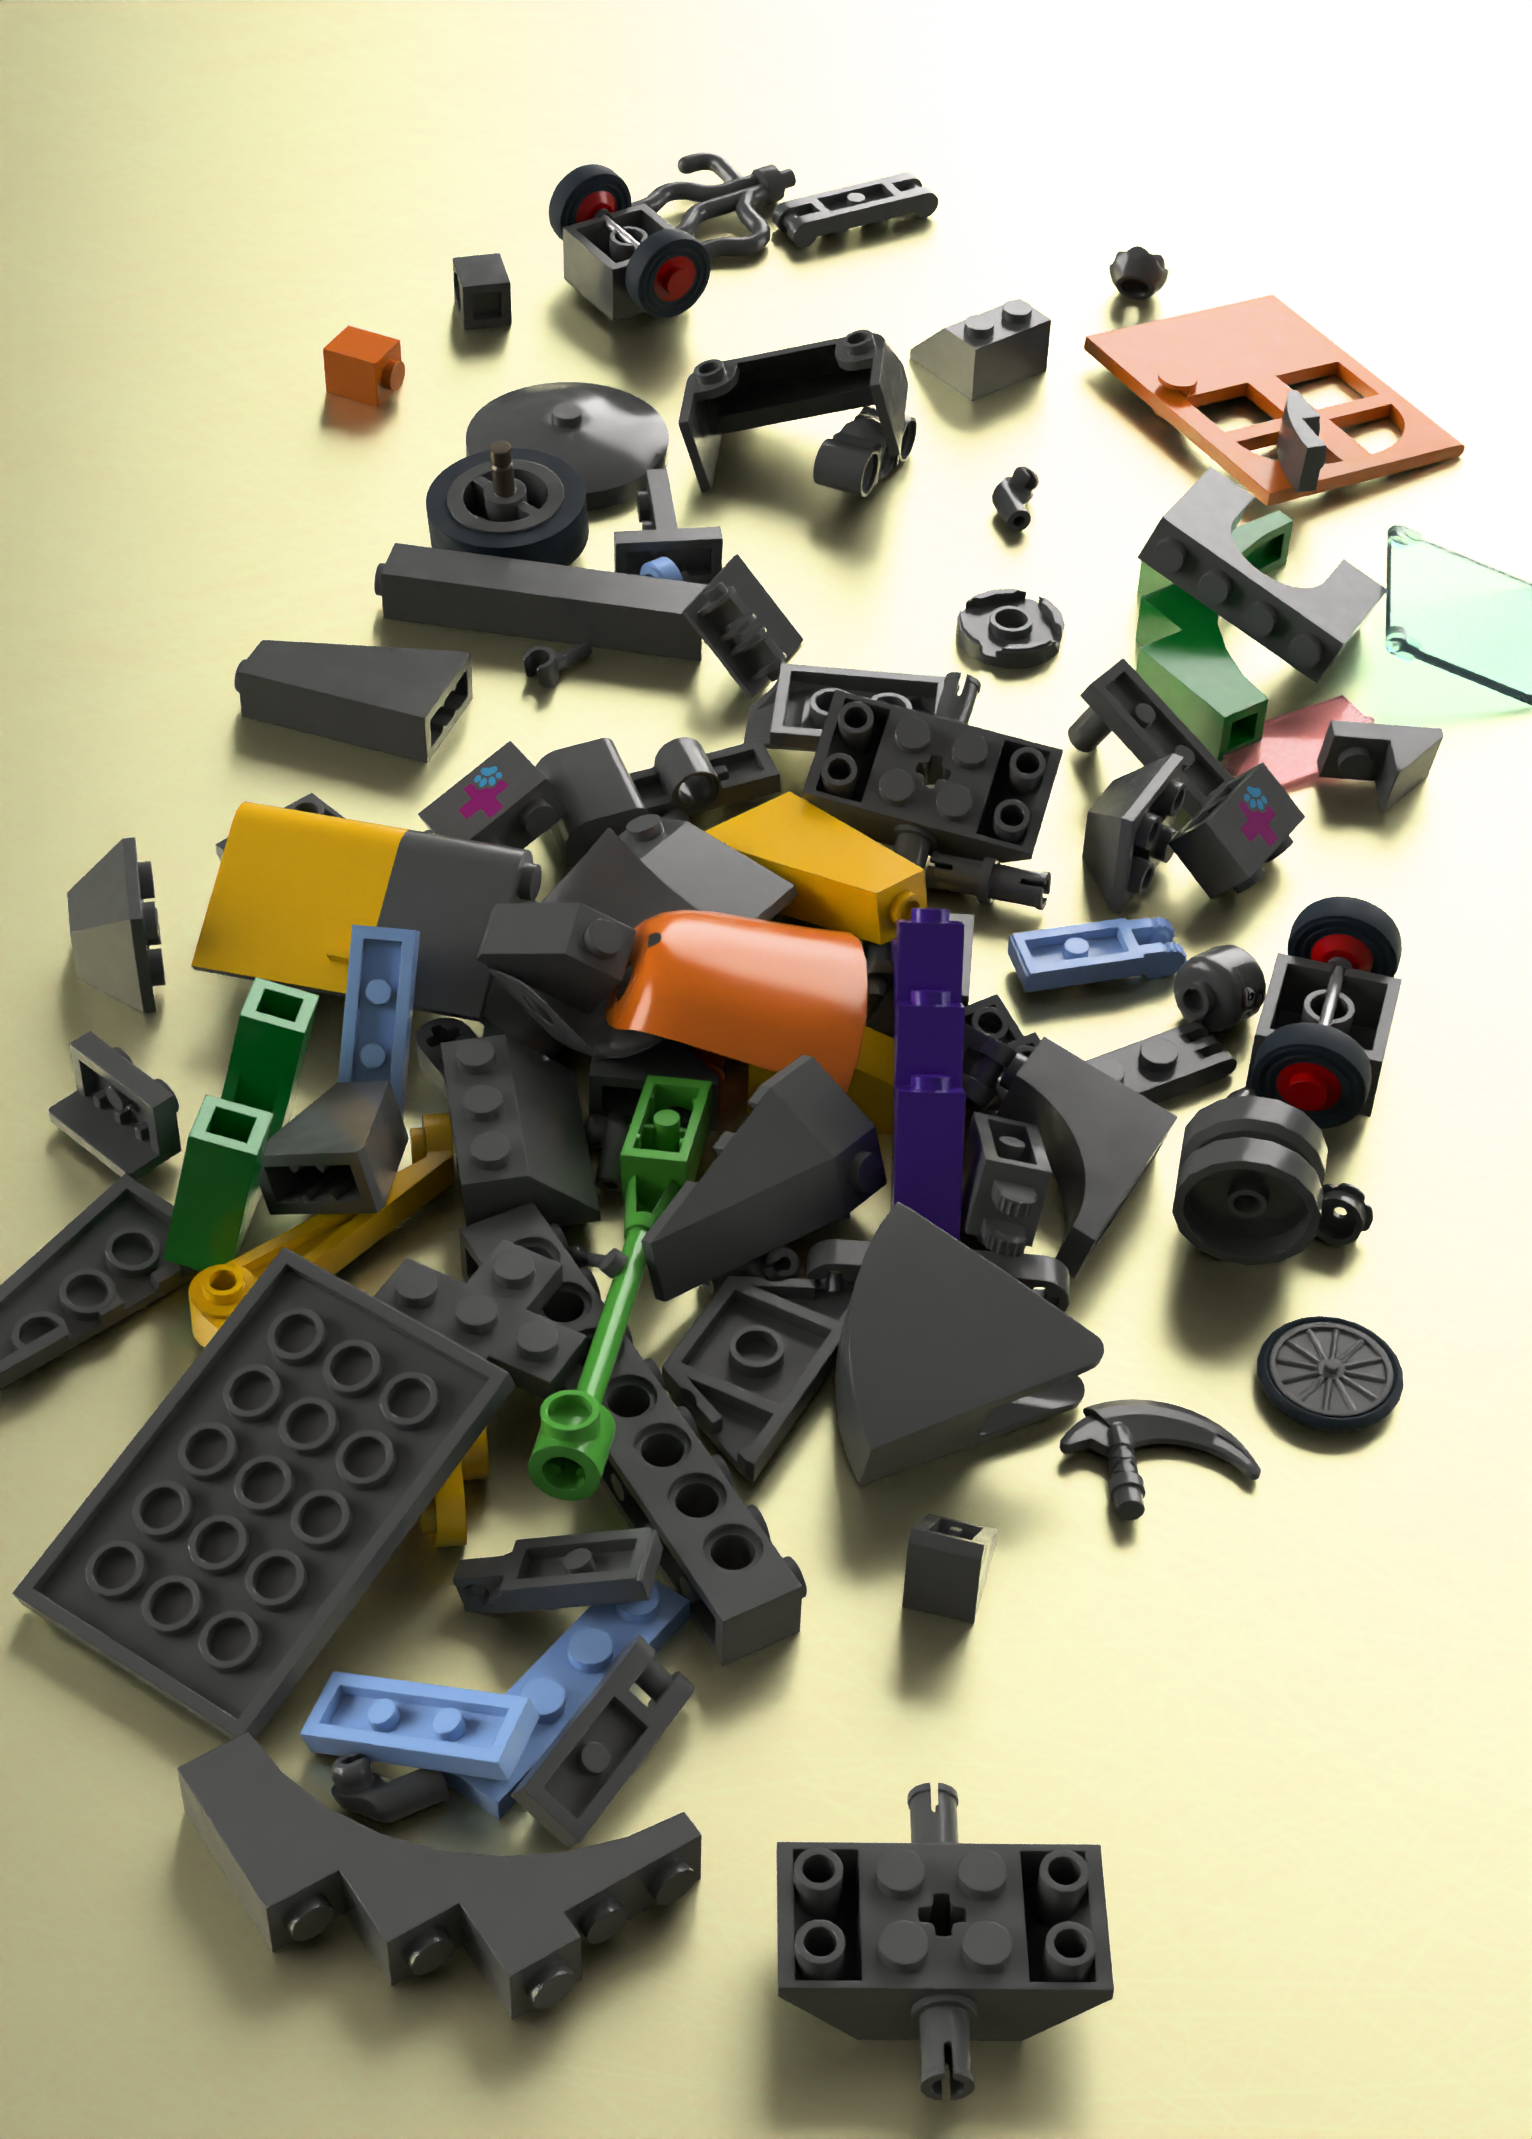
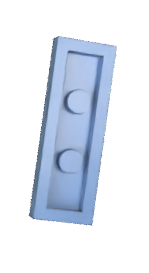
M352 925L338 1082L390 1080L403 1119L420 931Z
M333 1671L305 1722L300 1735L310 1751L335 1756L362 1753L367 1759L375 1762L509 1782L540 1716L529 1697Z

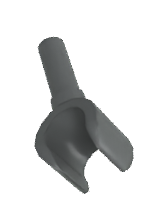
M583 643L555 655V651L547 646L533 647L527 650L523 656L526 676L533 677L537 674L541 686L553 688L559 683V671L565 669L570 664L590 656L592 648L588 643Z

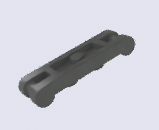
M904 172L784 201L775 207L772 213V221L782 232L787 233L789 239L796 246L806 248L815 241L817 236L829 233L841 234L850 228L866 224H881L890 218L915 213L920 218H927L936 211L939 202L936 194L929 188L923 187L921 181L914 174Z

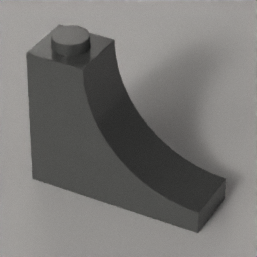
M1044 1036L1029 1057L1018 1052L1005 1071L999 1085L1008 1090L997 1115L1002 1118L1036 1124L1038 1126L1051 1170L1061 1192L1065 1212L1063 1240L1055 1259L1064 1263L1069 1270V1275L1075 1279L1157 1156L1178 1117Z

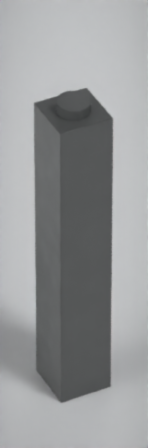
M401 543L394 544L386 563H379L375 573L374 590L376 595L382 596L383 618L576 645L588 643L591 647L693 661H702L707 646L682 613L707 584Z

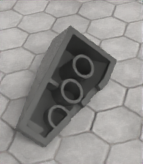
M801 1055L758 1087L748 1100L753 1111L736 1133L725 1131L713 1146L718 1157L698 1182L686 1181L641 1240L655 1299L664 1302L673 1299L765 1255L775 1248L788 1244L849 1214L887 1184L876 1126L812 1056Z

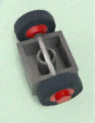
M599 164L582 165L569 172L556 186L550 199L548 215L553 231L563 241L564 279L612 321L627 320L634 317L635 314L642 312L658 318H670L688 310L701 297L708 284L711 270L710 258L704 246L688 232L674 228L645 203L632 206L631 193L627 184L613 170Z
M1334 896L1320 899L1304 908L1294 921L1288 939L1287 954L1277 953L1254 1036L1245 1087L1253 1088L1255 1095L1258 1097L1278 1099L1303 1111L1320 1129L1343 1125L1352 1120L1357 1114L1371 1117L1402 983V979L1394 977L1402 955V939L1396 923L1385 911L1368 901L1354 897Z

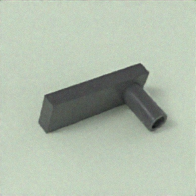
M1124 658L1093 681L1081 693L1080 697L1089 707L1068 729V738L1071 744L1079 751L1092 752L1113 732L1144 766L1172 753L1184 757L1180 782L1186 784V794L1181 807L1191 818L1225 783L1234 779Z

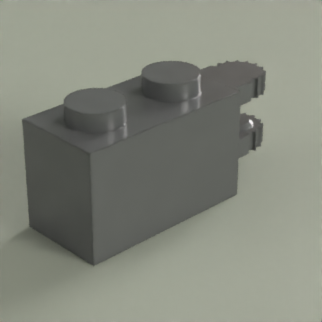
M973 1112L964 1146L961 1214L966 1234L973 1235L977 1241L986 1245V1248L990 1249L991 1252L1004 1255L1005 1257L1023 1256L1025 1246L1032 1247L1052 1175L1042 1138L1036 1124Z

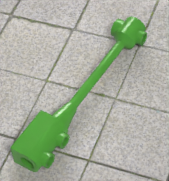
M648 1075L620 1154L622 1196L625 1202V1243L622 1253L628 1259L623 1269L613 1277L576 1390L556 1392L546 1398L540 1408L541 1427L528 1462V1474L535 1486L551 1497L561 1500L578 1501L591 1496L599 1487L616 1433L615 1420L612 1414L602 1405L647 1265L641 1240L686 1181L695 1180L713 1122L712 1081ZM682 1107L692 1112L688 1127L681 1128L680 1115L676 1111L668 1110L667 1108Z

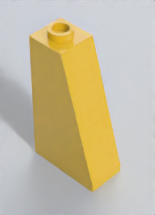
M790 791L705 831L795 885L798 896L779 912L781 914L831 930L850 932L857 938L883 945L896 938L897 919L911 920V908H927L925 870Z

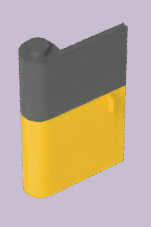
M245 801L236 810L191 966L194 970L253 981L257 977L292 988L346 997L352 925L420 931L413 1010L482 1022L493 975L487 970V965L477 961L476 957L491 911L497 903H526L527 901H535L541 885V866L533 864L532 853L526 849Z

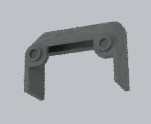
M865 329L853 331L841 338L725 361L710 359L701 362L694 368L693 373L687 379L678 425L701 492L712 490L722 434L871 405L876 407L890 457L901 455L909 383L903 363L885 338L878 333H872Z

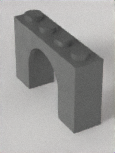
M1210 467L1162 516L1137 558L1317 684L1363 627L1388 589L1345 559L1340 562L1322 584L1310 588L1290 586L1276 581L1259 571L1240 553L1232 538L1234 529L1255 497L1216 469Z

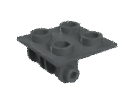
M738 554L733 556L682 611L686 619L749 699L753 698L769 679L774 682L779 678L781 663H785L787 658L804 640Z

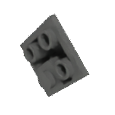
M1172 753L1114 779L1087 813L1082 858L1111 911L1121 914L1135 894L1142 896L1151 883L1157 865L1161 861L1169 862L1174 854L1168 843L1179 832L1178 829L1173 828L1174 820L1186 794V784L1180 782L1184 759L1182 756Z
M135 837L123 838L67 892L70 936L77 979L142 1013L156 1012L154 986L166 985L162 950L161 948L150 949L151 945L162 944L158 909L155 906V901L144 902V899L155 898L151 861H138Z

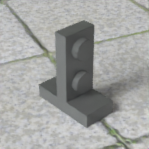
M646 469V491H637L638 521L642 523V530L614 532V572L640 575L643 564L660 557H667L678 567L685 582L708 584L722 569L723 537L721 527L678 528L667 469Z

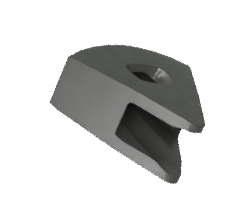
M900 1202L895 1204L880 1224L866 1250L842 1326L836 1357L835 1400L838 1426L846 1456L859 1486L984 1443L1078 1407L1085 1394V1385L1079 1375L1095 1368L1101 1362L1105 1351L1102 1340L1093 1332L1016 1278Z

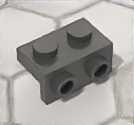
M91 1031L69 1043L77 1091L49 1108L50 1121L120 1177L127 1174L134 1180H138L182 1151L176 1112L179 1110L178 1100L172 1089L163 1080L152 1079L136 1067L121 1048L110 1047Z

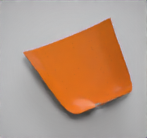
M696 910L663 912L644 920L634 928L637 931L625 969L626 972L627 968L632 964V973L628 986L619 1001H617V993L620 984L609 994L605 1019L611 1027L618 1030H635L668 1038L776 1073L801 1055L812 1056L847 1094L860 1055L867 1018V965L862 943L856 936L850 932L816 929L731 914ZM654 933L661 934L660 942L648 947V937Z

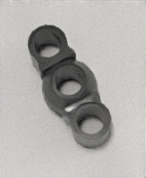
M863 407L860 413L855 416L854 421L846 423L840 432L833 435L832 439L827 438L821 444L814 463V482L862 497L867 496L879 479L885 478L891 471V468H895L899 462H905L909 457L917 433L916 419L905 415L901 455L890 457L876 407Z

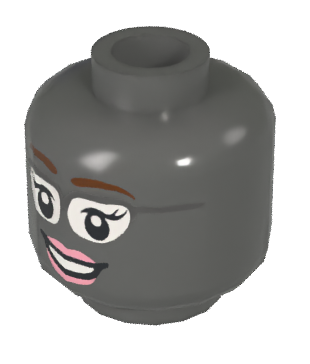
M1223 945L1202 952L1180 966L1174 980V996L1177 1007L1185 1020L1188 1022L1199 1020L1208 1029L1209 1033L1223 1032L1247 1021L1260 1011L1265 1000L1267 985L1263 970L1251 954L1245 949L1234 945Z

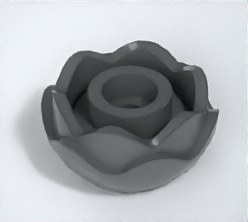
M1140 246L1132 247L1127 251L1117 252L1115 260L1112 264H1109V273L1113 285L1122 295L1132 299H1146L1156 294L1163 288L1169 276V270L1165 269L1164 258L1159 254H1151Z

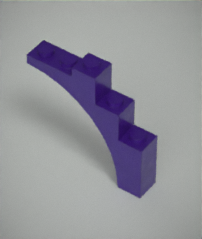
M911 908V920L897 919L896 939H891L890 951L894 1023L890 1211L897 1202H900L960 1241L966 1093L962 1088L965 1007L961 1003L965 924L950 921V909Z

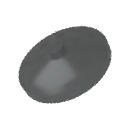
M553 382L531 385L508 392L483 406L471 419L466 431V457L488 451L493 442L506 441L511 445V448L537 450L564 460L578 472L583 480L587 511L615 506L637 497V491H646V469H666L669 461V431L662 416L642 399L625 391L599 384Z

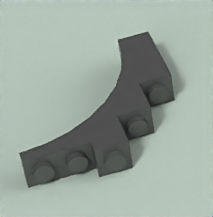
M249 1732L177 1768L185 1814L272 1952L281 1949L295 1940L305 1941L319 1935L334 1919L345 1914L386 1979L393 1986L414 1973L422 1975L437 1969L449 1959L454 1951L463 1947L511 2020L534 2007L538 2009L550 2007L568 1995L574 1985L582 1980L581 1946L588 1942L590 1944H599L610 1939L622 1929L627 1920L655 1904L667 1905L677 1901L691 1889L696 1881L701 1879L702 1835L685 1812L628 1837L567 1852L494 1856L437 1850L380 1834L326 1807L286 1776Z

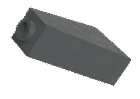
M262 640L251 655L240 662L234 679L235 690L240 694L242 717L424 763L429 762L473 699L471 653L451 650Z

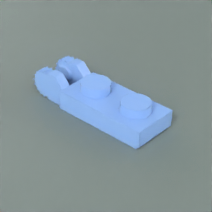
M1156 916L1153 919L1149 917L1134 920L1119 918L1013 933L1012 936H1009L1007 951L1025 992L1141 976L1142 974L1150 980L1159 979L1165 975L1167 977L1172 974L1175 975L1180 966L1187 961V955L1183 947H1181L1180 943L1176 944L1172 940L1175 937V931L1168 919H1163V917L1157 918Z

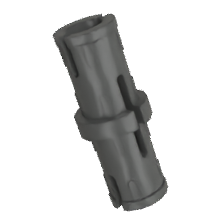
M935 850L930 857V862L935 863V867H927L926 886L930 889L938 888L974 895L979 903L990 905L994 900L1044 910L1048 900L1043 897V894L1049 895L1051 873L1001 865V861L997 857L986 856L981 861L944 854L941 851Z

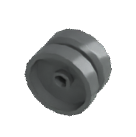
M1246 1095L1220 1099L1200 1109L1185 1126L1172 1208V1214L1180 1233L1202 1252L1222 1261L1245 1265L1277 1263L1302 1252L1317 1236L1321 1218L1322 1187L1328 1153L1321 1129L1303 1111L1278 1099Z

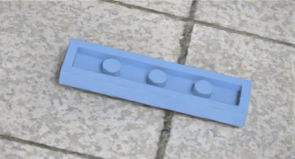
M655 1579L649 1600L624 1604L591 1605L505 1693L507 1695L529 1697L540 1716L509 1782L442 1772L447 1786L497 1820H500L517 1802L510 1795L609 1671V1667L617 1655L638 1635L643 1637L658 1652L690 1619V1600Z

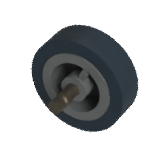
M506 441L493 442L488 451L467 456L444 469L434 479L427 492L426 511L432 548L569 566L580 556L588 541L589 526L583 480L570 464L545 452L511 448V445Z

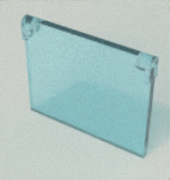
M1400 524L1391 526L1387 530L1386 651L1409 662L1413 658L1532 706V583L1421 538V532Z

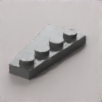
M124 1174L0 1285V1390L188 1283L201 1272L191 1267L163 1260L174 1208L172 1204L127 1174Z

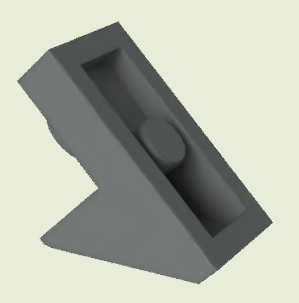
M1331 720L1316 760L1319 777L1375 781L1380 808L1382 811H1386L1428 777L1444 737L1442 728Z

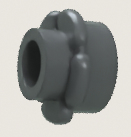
M1341 1183L1338 1187H1334L1332 1184L1323 1185L1322 1211L1317 1237L1332 1245L1350 1244L1359 1237L1361 1231H1367L1370 1228L1374 1217L1373 1209L1369 1204L1365 1203V1194L1354 1185L1348 1183ZM1342 1207L1346 1210L1347 1214L1341 1215L1335 1211V1208Z

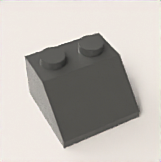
M1020 298L1010 300L999 307L978 315H971L963 321L941 329L911 348L910 358L973 401L1047 370L1051 319Z

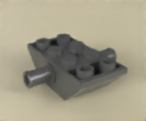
M962 672L946 674L935 716L835 690L802 792V798L876 842L894 846L893 852L923 869L925 868L928 856H931L935 850L941 851L944 854L981 861L986 856L997 857L1001 863L1030 860L1036 847L1063 755V749L969 725L976 698L982 685L977 678L967 674L962 693L958 695L960 685L958 684Z
M923 1783L911 1789L907 1796V1804L910 1809L911 1843L777 1842L778 1997L857 2040H920L921 2092L931 2099L942 2101V2079H945L946 2067L949 2069L950 2101L967 2097L975 2089L970 2041H1023L1111 2000L1114 1993L1101 1845L959 1843L957 1816L959 1799L957 1791L952 1786L938 1783V1805H936L935 1812H933L931 1809L930 1783Z

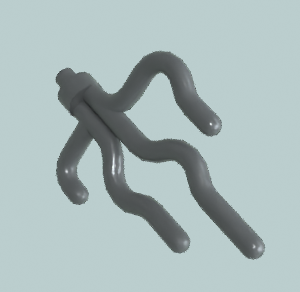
M698 152L679 159L677 167L680 173L691 174L707 170L715 173L724 183L715 185L687 181L666 183L656 187L647 197L632 202V206L645 203L657 213L671 201L690 200L700 202L691 206L682 216L680 224L675 227L676 229L688 232L692 236L696 234L700 223L736 211L738 218L752 233L751 235L745 237H719L703 241L701 244L706 249L710 259L721 256L742 257L763 250L770 242L771 229L766 220L754 207L760 203L767 205L782 200L785 195V189L795 186L796 177L792 169L788 168L779 171L773 164L754 169L750 175L743 176L721 155L712 152Z

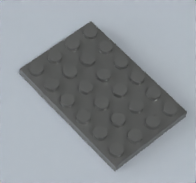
M283 1247L12 1594L23 1606L233 1740L249 1732L257 1740L516 1385L510 1373Z

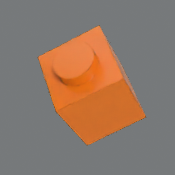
M348 325L323 348L327 393L379 407L403 384L405 365L401 361V344L398 339Z

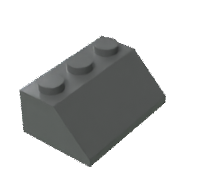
M506 1034L440 1043L466 1226L532 1201L548 1224L556 1223L560 1227L601 1221L574 1071Z

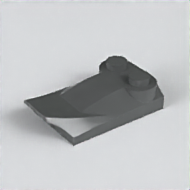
M781 663L780 674L776 683L761 699L750 705L743 744L761 739L766 749L816 752L835 690L935 716L944 687L945 676Z

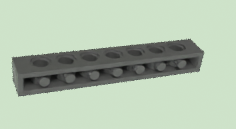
M532 1201L459 1229L461 1272L466 1283L502 1239L561 1263L563 1283L538 1315L587 1335L588 1355L604 1303L601 1300L600 1290L595 1277L587 1267L579 1268L570 1256L564 1233L556 1223L548 1224ZM627 1325L602 1405L612 1414L615 1420L616 1433L600 1484L630 1529L652 1527V1530L656 1529L663 1546L658 1571L670 1589L690 1600L691 1621L721 1666H725L800 1632L802 1598L806 1597L807 1594L806 1583L797 1563L790 1556L782 1558L770 1541L767 1524L758 1508L752 1504L746 1506L735 1491L733 1478L725 1461L718 1454L711 1456L700 1441L698 1428L690 1411L683 1405L676 1407L666 1392L662 1374L656 1363L651 1358L643 1360L633 1345L631 1332ZM587 1355L559 1391L576 1390Z

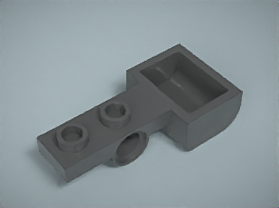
M605 737L554 750L542 757L535 766L547 778L569 812L550 828L567 867L575 866L607 828H611L619 836L626 830V825L639 816L656 814L661 818L671 809H680L688 816L696 815L704 811L781 792L780 773L761 739L705 753L702 745L697 740L689 737L676 738L667 742L659 749L652 768L629 773L613 740Z

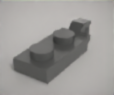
M652 1527L516 1540L512 1552L504 1556L459 1560L453 1577V1584L456 1586L464 1604V1610L471 1613L506 1614L507 1612L556 1610L568 1607L649 1600L663 1546L656 1529L652 1530Z

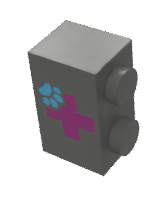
M510 740L418 813L426 827L433 831V834L524 849L569 812L547 778Z
M1262 762L1225 783L1174 836L1168 845L1210 899L1231 888L1239 894L1253 886L1264 876L1266 871L1261 866L1264 862L1268 863L1277 858L1293 844L1294 841L1289 835L1301 823L1305 815L1265 763Z

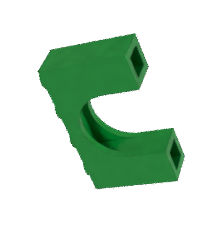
M255 977L239 1015L221 1098L205 1095L188 1136L163 1260L202 1271L214 1265L225 1264L238 1257L262 1194L258 1181L267 1140L288 1124L292 1116L319 995Z

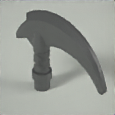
M1121 1399L1087 1406L1083 1409L1085 1418L1076 1423L1060 1440L1059 1448L1064 1454L1090 1448L1107 1457L1110 1477H1112L1108 1483L1110 1499L1115 1503L1117 1516L1123 1520L1138 1519L1145 1512L1143 1499L1146 1491L1144 1480L1138 1474L1137 1462H1135V1447L1149 1444L1188 1446L1211 1453L1227 1461L1251 1480H1257L1261 1475V1468L1254 1457L1229 1431L1199 1413L1165 1402Z

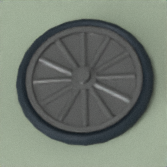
M1305 1317L1284 1324L1272 1332L1263 1343L1257 1358L1258 1378L1263 1391L1270 1401L1288 1417L1320 1430L1343 1432L1359 1430L1376 1424L1392 1412L1400 1401L1404 1388L1402 1367L1397 1355L1387 1342L1372 1330L1356 1322L1338 1317Z

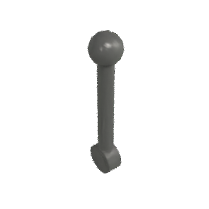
M581 1245L569 1247L570 1256L579 1268L586 1266L596 1267L609 1278L615 1277L623 1269L628 1259L617 1248L612 1249L607 1255L588 1253Z

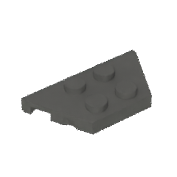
M728 1276L662 1365V1377L666 1390L680 1406L683 1405L690 1411L695 1423L744 1478L755 1482L835 1366L841 1330L852 1292L816 1291L815 1279L787 1278L782 1281H769L762 1277Z

